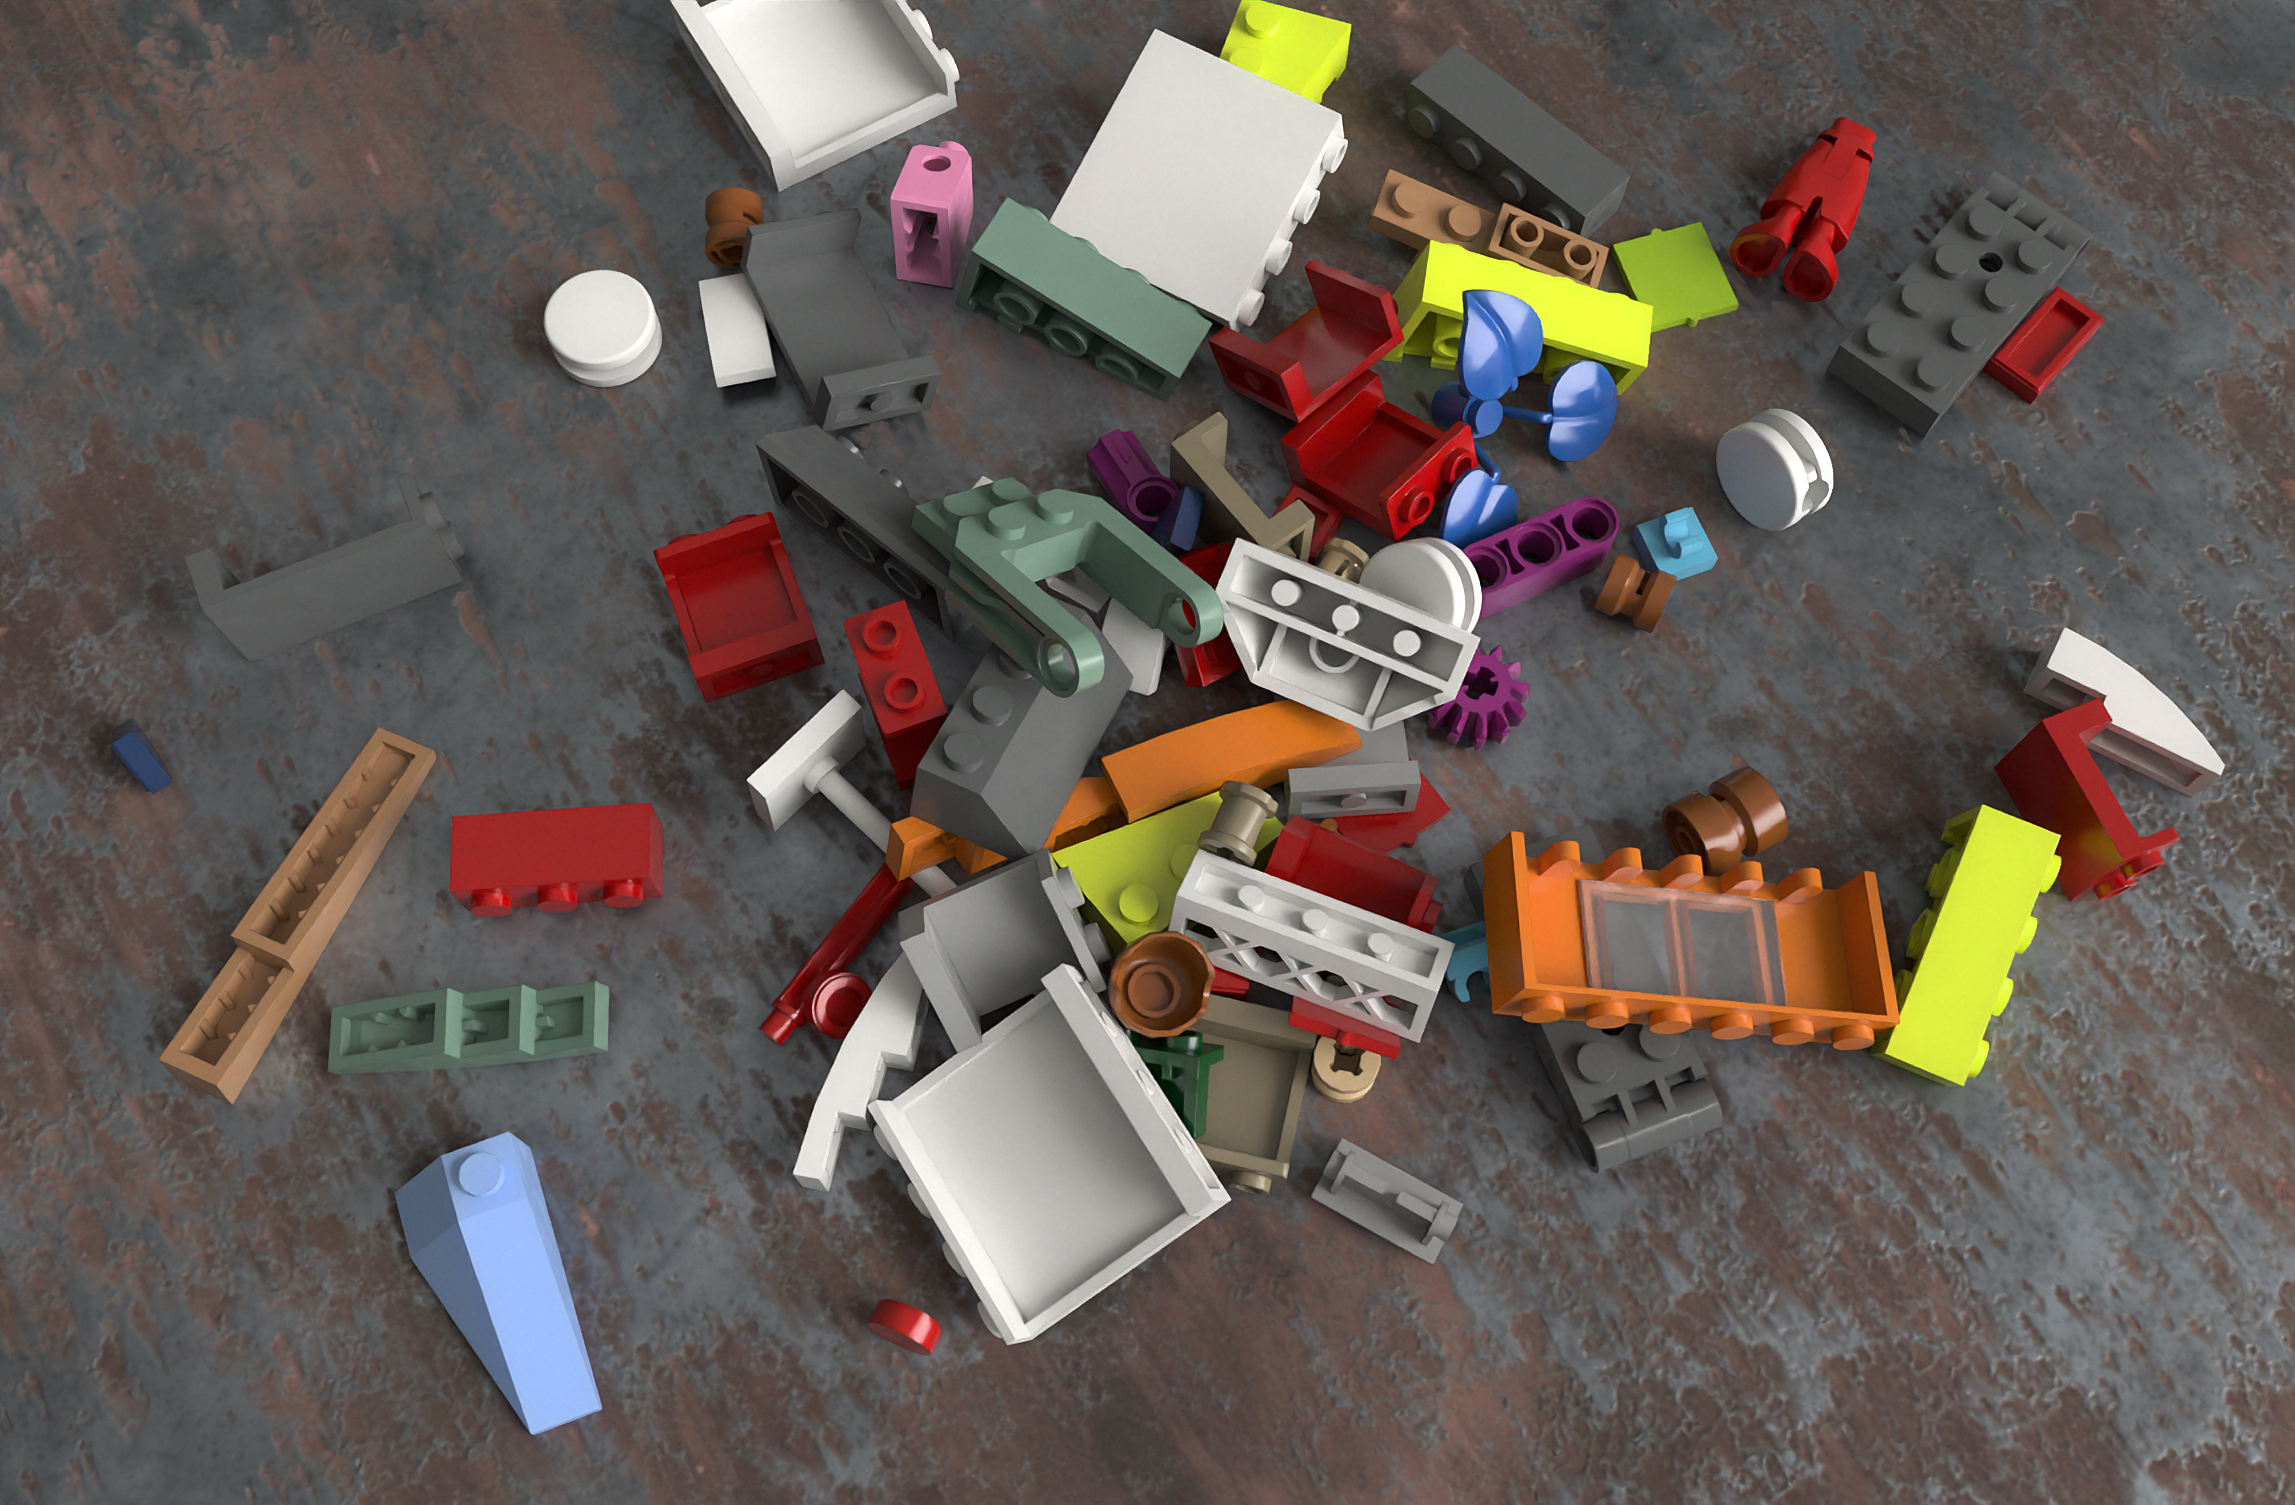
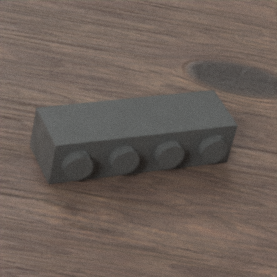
M1455 43L1410 83L1404 119L1410 123L1417 134L1424 138H1430L1448 152L1461 168L1466 171H1472L1492 186L1505 202L1516 205L1522 211L1587 239L1619 210L1630 174Z

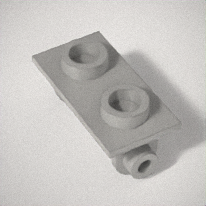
M1344 1138L1341 1139L1337 1149L1332 1154L1311 1196V1199L1431 1266H1433L1444 1242L1448 1240L1454 1229L1458 1215L1464 1205Z

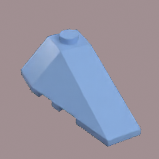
M508 1131L441 1155L394 1193L411 1259L530 1434L536 1435L602 1410L531 1148Z

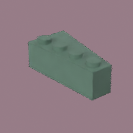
M1009 197L1005 199L971 250L955 302L956 305L971 312H974L978 304H981L1000 313L998 324L1018 334L1024 325L1046 335L1050 341L1051 349L1065 356H1082L1086 353L1095 357V365L1098 371L1164 402L1169 398L1213 324L1203 318L1199 311L1190 303L1179 299L1174 300L1150 285L1147 278L1138 271L1122 268L1101 255L1091 242L1081 237H1072L1049 223L1044 214L1036 208L1020 205Z

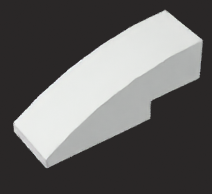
M2066 627L2041 651L2023 690L2024 693L2062 711L2100 698L2113 719L2086 747L2191 798L2221 776L2225 764L2203 734L2172 700L2134 668L2105 648Z

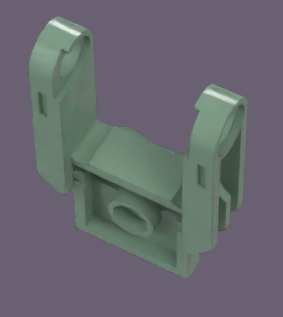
M1011 476L915 506L911 528L951 561L944 599L1057 697L1067 698L1099 684L1104 675V656L1094 634L1034 582L1074 569L1077 566L1151 629L1158 628L1176 644L1185 648H1192L1213 640L1222 630L1224 621L1223 608L1214 589L1101 497L1058 488L1034 495L1024 484ZM1183 599L1190 604L1196 620L1195 629L1188 624L1182 609ZM1063 646L1072 658L1075 675L1065 664Z

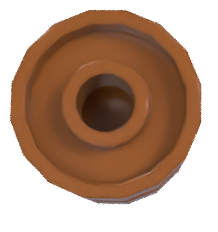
M1741 767L1712 782L1708 788L1707 797L1696 790L1666 805L1662 811L1665 834L1672 850L1677 857L1687 854L1700 856L1703 876L1715 877L1741 861V853L1745 856L1754 857L1783 842L1788 836V821L1778 795L1770 783L1751 767Z

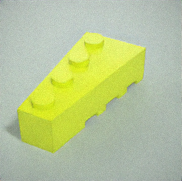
M1241 0L1219 58L1320 104L1325 90L1332 81L1336 82L1346 69L1352 24L1261 0Z
M1430 240L1393 295L1398 305L1397 318L1405 340L1380 359L1402 363L1403 353L1431 357L1430 367L1454 371L1456 361H1458V347L1463 325L1462 292L1471 289L1494 290L1523 300L1534 309L1541 321L1543 329L1541 356L1536 366L1527 374L1531 372L1542 373L1544 384L1551 385L1555 377L1566 365L1573 361L1590 360L1601 364L1608 370L1617 388V395H1622L1647 368L1653 306L1631 300L1626 295L1620 293H1608L1575 283L1567 277H1554L1527 269L1510 260H1497L1470 252L1456 244Z
M1983 804L1947 820L1941 840L1953 844V846L1944 854L1939 865L1935 863L1931 867L1924 888L1931 897L1935 898L1932 910L1925 909L1918 920L1912 925L1905 946L1907 947L1906 956L1915 960L1911 972L1902 969L1894 979L1900 1024L1875 1037V1043L1872 1045L1870 1055L1944 1086H1964L1967 1077L1971 1079L1977 1077L1989 1051V1043L1982 1040L1991 1015L1998 1017L2003 1012L2012 993L2013 980L2007 978V974L2015 953L2022 955L2034 937L2037 928V918L2030 915L2039 892L2046 893L2058 875L2061 857L2054 853L2061 835Z

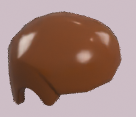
M1177 931L1149 932L1129 942L1117 955L1110 969L1107 987L1109 1004L1113 1007V1013L1124 1027L1147 1038L1178 1036L1195 1024L1206 1013L1211 985L1215 979L1214 966L1199 942Z

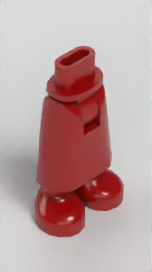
M1844 117L1837 118L1830 129L1821 131L1816 141L1797 158L1771 191L1761 207V221L1742 228L1736 234L1729 250L1731 261L1735 267L1750 276H1768L1779 267L1792 242L1798 246L1795 248L1783 271V285L1787 292L1806 302H1819L1826 299L1833 291L1839 274L1834 255L1841 252L1847 245L1862 205L1869 175V166L1874 159L1872 146L1876 140L1875 133L1871 129Z

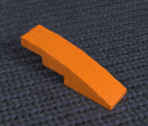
M1287 699L1222 715L1160 735L1101 758L1102 771L1128 823H1131L1183 800L1185 803L1220 791L1222 784L1228 780L1244 782L1263 790L1286 780L1288 769L1317 767L1361 748L1362 741L1353 725L1292 699Z
M1082 777L1043 849L1048 848L1050 853H1054L1134 823H1128L1106 777ZM911 816L891 824L885 862L896 879L900 881L952 857L957 858L968 876L1008 859ZM1143 817V818H1141V819H1138V820H1136V821H1134V822H1137V821H1140V820H1142V819H1145L1146 817Z

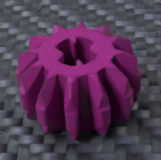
M1500 645L1494 647L1490 651L1489 656L1481 654L1480 648L1477 646L1455 700L1431 708L1433 711L1428 719L1430 730L1448 726L1450 731L1447 741L1450 746L1459 742L1461 735L1469 736L1470 744L1475 751L1483 748L1487 736L1501 745V743L1508 739L1511 732L1509 726H1520L1527 712L1521 704L1526 703L1530 695L1529 684L1517 681L1522 671L1520 661L1504 665L1500 662L1503 653ZM1472 691L1481 694L1478 701L1468 697Z

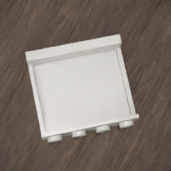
M669 0L679 36L778 192L957 107L954 82L959 80V72L955 61L947 49L938 50L932 41V32L925 16L919 9L912 11L906 0H716L703 7H700L696 0Z
M1154 29L1049 223L1072 237L1086 239L1098 249L1101 255L1122 268L1138 271L1147 278L1150 285L1174 300L1179 299L1190 303L1199 313L1239 333L1243 324L1251 326L1256 320L1265 298V294L1261 293L1270 274L1278 275L1286 265L1292 250V242L1289 239L1298 222L1306 224L1313 215L1320 197V191L1316 189L1325 172L1334 173L1344 157L1348 141L1344 139L1342 115L1160 30Z
M1063 963L1041 979L1046 989L983 1034V1043L957 1053L894 1100H874L867 1105L877 1123L874 1126V1134L878 1143L892 1159L899 1160L911 1180V1183L908 1184V1192L912 1201L923 1215L933 1218L946 1240L943 1242L942 1248L947 1261L960 1276L968 1277L981 1300L978 1302V1311L984 1324L996 1337L1003 1338L1007 1345L1032 1340L1231 1200L1100 993L1095 994L1084 970Z

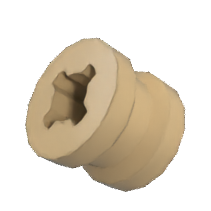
M1322 1036L1318 1040L1310 1063V1077L1315 1088L1325 1098L1337 1103H1351L1363 1098L1372 1088L1381 1066V1055L1352 1045L1344 1046L1333 1039ZM1339 1049L1341 1053H1348L1350 1055L1354 1053L1356 1054L1352 1057H1348L1346 1055H1340L1337 1050Z

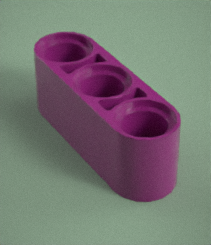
M1587 496L1578 498L1464 548L1462 552L1471 561L1478 577L1486 580L1490 587L1481 588L1482 602L1478 620L1490 617L1599 568L1606 559L1619 530V517L1612 505L1598 497ZM1575 531H1587L1593 534L1597 540H1586L1578 536ZM1520 554H1534L1540 557L1544 563H1530L1524 560Z

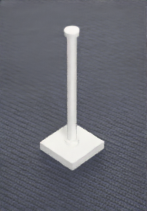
M842 689L747 779V783L757 815L774 831L779 829L814 794L821 791L886 853L892 823L839 773V770L866 745L862 706L845 690ZM936 865L910 876L932 898L958 887ZM1042 989V990H1040V991H1038V992H1035V993H1033V994H1034L1035 996H1037L1038 994H1040L1041 992H1043L1045 989Z

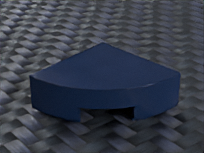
M1187 486L1181 489L1165 507L1149 537L1174 557L1190 551L1204 507L1205 495Z
M133 718L113 729L111 748L147 793L150 791L153 795L173 782L162 758Z

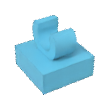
M1685 507L1661 515L1660 518L1636 525L1632 534V538L1648 571L1651 573L1658 570L1665 571L1676 576V581L1712 569L1718 559L1692 507Z
M1483 920L1436 936L1455 943L1444 977L1450 992L1463 1003L1470 1000L1466 982L1468 977L1476 971H1482L1484 982L1490 988L1486 929Z

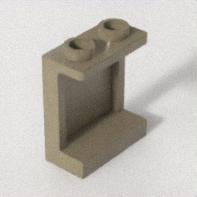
M1216 412L1203 422L1201 420H1194L1185 425L1176 434L1171 443L1170 479L1178 485L1180 490L1187 486L1205 495V503L1196 534L1204 544L1235 542L1236 538H1241L1308 563L1315 516L1303 502L1298 499L1268 519L1225 470L1227 419L1220 412Z
M1210 994L1206 1013L1187 1030L1203 1033V1042L1223 1045L1224 1059L1211 1065L1209 1068L1206 1134L1193 1140L1214 1173L1230 1178L1229 1186L1231 1188L1254 1195H1269L1270 1187L1283 1190L1287 1180L1291 1152L1317 1034L1288 1025V1011Z

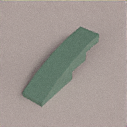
M597 981L535 990L523 984L470 993H460L447 987L332 1006L328 1072L334 1074L467 1068L608 1052L609 986Z

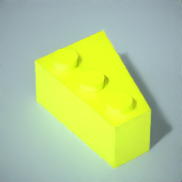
M1219 791L1051 853L1058 870L1068 865L1072 869L1085 900V904L1077 908L1090 923L1097 922L1105 940L1117 954L1129 942L1149 932H1165L1169 930L1176 894L1200 849L1197 841L1201 832L1211 829L1223 802L1219 796ZM1275 816L1264 821L1253 847L1257 856L1251 868L1260 872L1267 867L1284 827ZM1188 919L1186 929L1190 930L1198 922Z

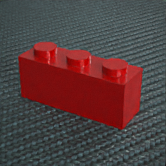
M650 803L452 816L449 892L468 911L481 917H503L511 914L512 908L537 906L539 910L545 912L563 913L577 909L578 903L601 901L606 906L614 908L636 907L643 903V898L663 897V824Z

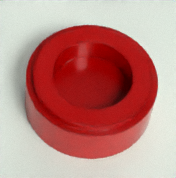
M843 970L826 971L818 975L809 984L803 999L804 1016L808 1024L815 1031L833 1039H845L870 999L872 991L869 985L857 975Z
M893 1299L880 1300L868 1322L869 1328L884 1339L906 1350L925 1356L931 1355L942 1332L940 1325L933 1318L912 1306Z

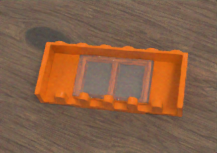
M1510 831L1483 856L1485 882L1482 884L1491 1003L1492 1013L1522 1016L1524 1021L1531 1023H1548L1560 1019L1586 1022L1587 1026L1598 1029L1616 1028L1627 1023L1649 1025V1030L1656 1034H1676L1689 1029L1711 1030V1036L1721 1040L1740 1039L1751 1034L1770 1036L1772 1041L1779 1045L1818 1042L1832 1044L1833 1048L1838 1050H1859L1870 1047L1875 1043L1874 1037L1900 1024L1875 872L1862 871L1836 890L1822 888L1820 870L1817 868L1796 870L1778 884L1763 882L1761 864L1756 861L1738 863L1720 877L1703 876L1701 857L1694 854L1676 857L1660 871L1642 869L1641 852L1639 849L1632 847L1614 851L1600 864L1580 862L1579 844L1568 840L1554 843L1539 857H1529L1525 853L1524 832Z

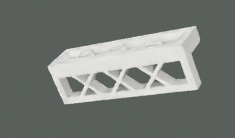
M1201 849L1198 850L1176 894L1168 930L1177 931L1199 942L1212 965L1418 1043L1421 1040L1455 943ZM1188 919L1212 927L1219 938L1211 939L1187 930ZM1263 946L1276 951L1283 961L1275 963L1261 958L1253 947ZM1327 970L1340 975L1348 985L1339 987L1325 982L1317 972ZM1391 994L1417 1004L1418 1007L1415 1015L1387 1005L1381 996Z

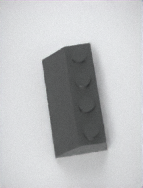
M816 424L766 434L755 443L774 502L896 599L899 601L905 599L906 605L910 610L952 643H955L973 625L944 599L951 561L911 528L915 506L920 504L908 496V490L893 473L886 469H882L878 473L864 462L861 452L850 440L842 435H837L833 438Z
M1052 596L1050 597L1086 626L1098 640L1105 662L1104 675L1101 682L1067 698L1057 697L993 642L917 767L909 814L1013 861H1018L1039 852L1045 846L1131 687L1134 678L1089 614L1083 609ZM1063 646L1065 664L1075 675L1072 658Z

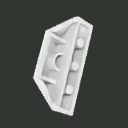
M1236 538L1215 590L1222 604L1225 626L1251 683L1368 732L1378 730L1455 700L1481 637L1425 611L1306 562L1241 538Z

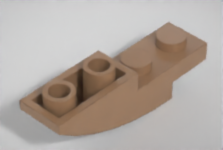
M1392 169L1388 170L1382 180L1366 225L1371 230L1415 248L1411 261L1414 263L1430 240H1434L1440 243L1456 244L1467 251L1497 260H1510L1521 267L1554 277H1567L1575 283L1594 289L1598 288L1609 248L1509 204L1503 203L1497 213L1493 214Z

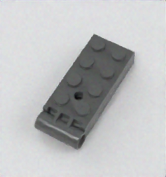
M1995 170L1840 344L1827 370L1925 437L1985 367L1989 359L2007 341L2059 278L2074 263L2094 234Z
M1590 823L1525 845L1526 856L1539 857L1556 842L1575 841L1579 844L1580 862L1600 864L1606 859ZM1483 861L1469 866L1463 884L1479 920L1485 922L1482 884L1485 880ZM1602 901L1611 990L1670 995L1628 903ZM1561 1019L1548 1023L1525 1021L1574 1131L1581 1154L1594 1173L1605 1171L1722 1126L1723 1116L1719 1101L1712 1087L1704 1078L1708 1072L1688 1030L1676 1034H1656L1649 1030V1025L1627 1023L1616 1027L1618 1035L1610 1036L1601 1029L1587 1026L1586 1022Z

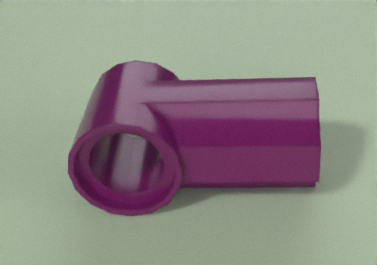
M1116 429L1105 434L1087 452L1088 465L1119 512L1150 536L1160 516L1149 517L1144 514L1152 511L1163 512L1172 498L1180 491L1178 485L1170 478L1161 475L1132 430L1123 432Z

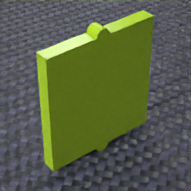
M1701 222L1663 232L1661 229L1655 228L1651 231L1650 235L1612 245V256L1631 299L1653 306L1651 333L1682 324L1695 327L1701 319L1737 310L1739 305L1737 298Z

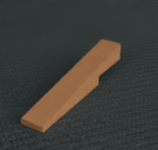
M378 727L230 935L237 944V949L158 1059L176 1080L231 1105L234 1104L436 761L437 757L434 750Z

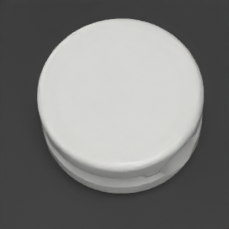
M594 270L576 275L557 288L550 297L544 311V331L558 363L570 377L583 384L595 387H613L628 383L647 371L660 352L662 329L652 300L646 289L637 280L624 273L612 270Z
M1776 408L1763 411L1752 417L1748 422L1741 423L1730 429L1719 442L1716 453V465L1721 485L1734 508L1751 524L1768 531L1783 530L1798 522L1802 517L1818 511L1829 500L1833 489V469L1829 454L1815 430L1798 415Z
M1422 537L1386 546L1368 561L1360 577L1359 585L1425 611L1470 633L1479 618L1482 594L1476 570L1468 557L1459 548L1445 540Z

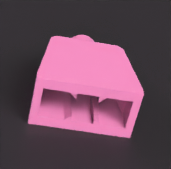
M953 141L941 142L937 147L919 144L912 147L890 197L897 279L953 288L973 217L971 156L968 155V151L962 145ZM937 217L933 235H930L926 230V226L930 220Z

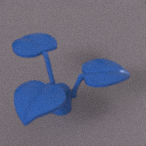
M1485 289L1463 291V325L1457 361L1460 381H1446L1435 392L1431 403V414L1435 423L1450 429L1460 420L1471 426L1473 439L1495 432L1501 424L1503 417L1540 424L1548 423L1544 437V448L1547 454L1567 462L1577 461L1592 454L1600 447L1611 431L1617 411L1616 395L1618 391L1608 370L1601 364L1590 360L1573 361L1566 365L1555 377L1549 389V412H1539L1500 404L1498 398L1502 397L1506 392H1512L1517 389V377L1530 372L1539 361L1543 345L1541 321L1530 305L1513 295ZM1475 441L1477 461L1484 471L1471 468L1466 470L1456 480L1445 502L1438 539L1455 545L1461 551L1473 543L1515 526L1518 518V499L1514 489L1508 485L1498 483L1500 469Z

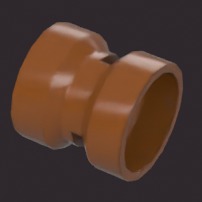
M728 187L711 192L706 198L705 220L710 229L706 232L705 254L708 260L716 266L733 270L741 269L740 263L748 226L760 225L764 219L763 202L754 192L744 188Z
M1619 553L1594 609L1609 616L1618 613L1631 618L1634 627L1652 633L1672 592L1677 577L1662 570L1653 573L1640 568L1636 559Z

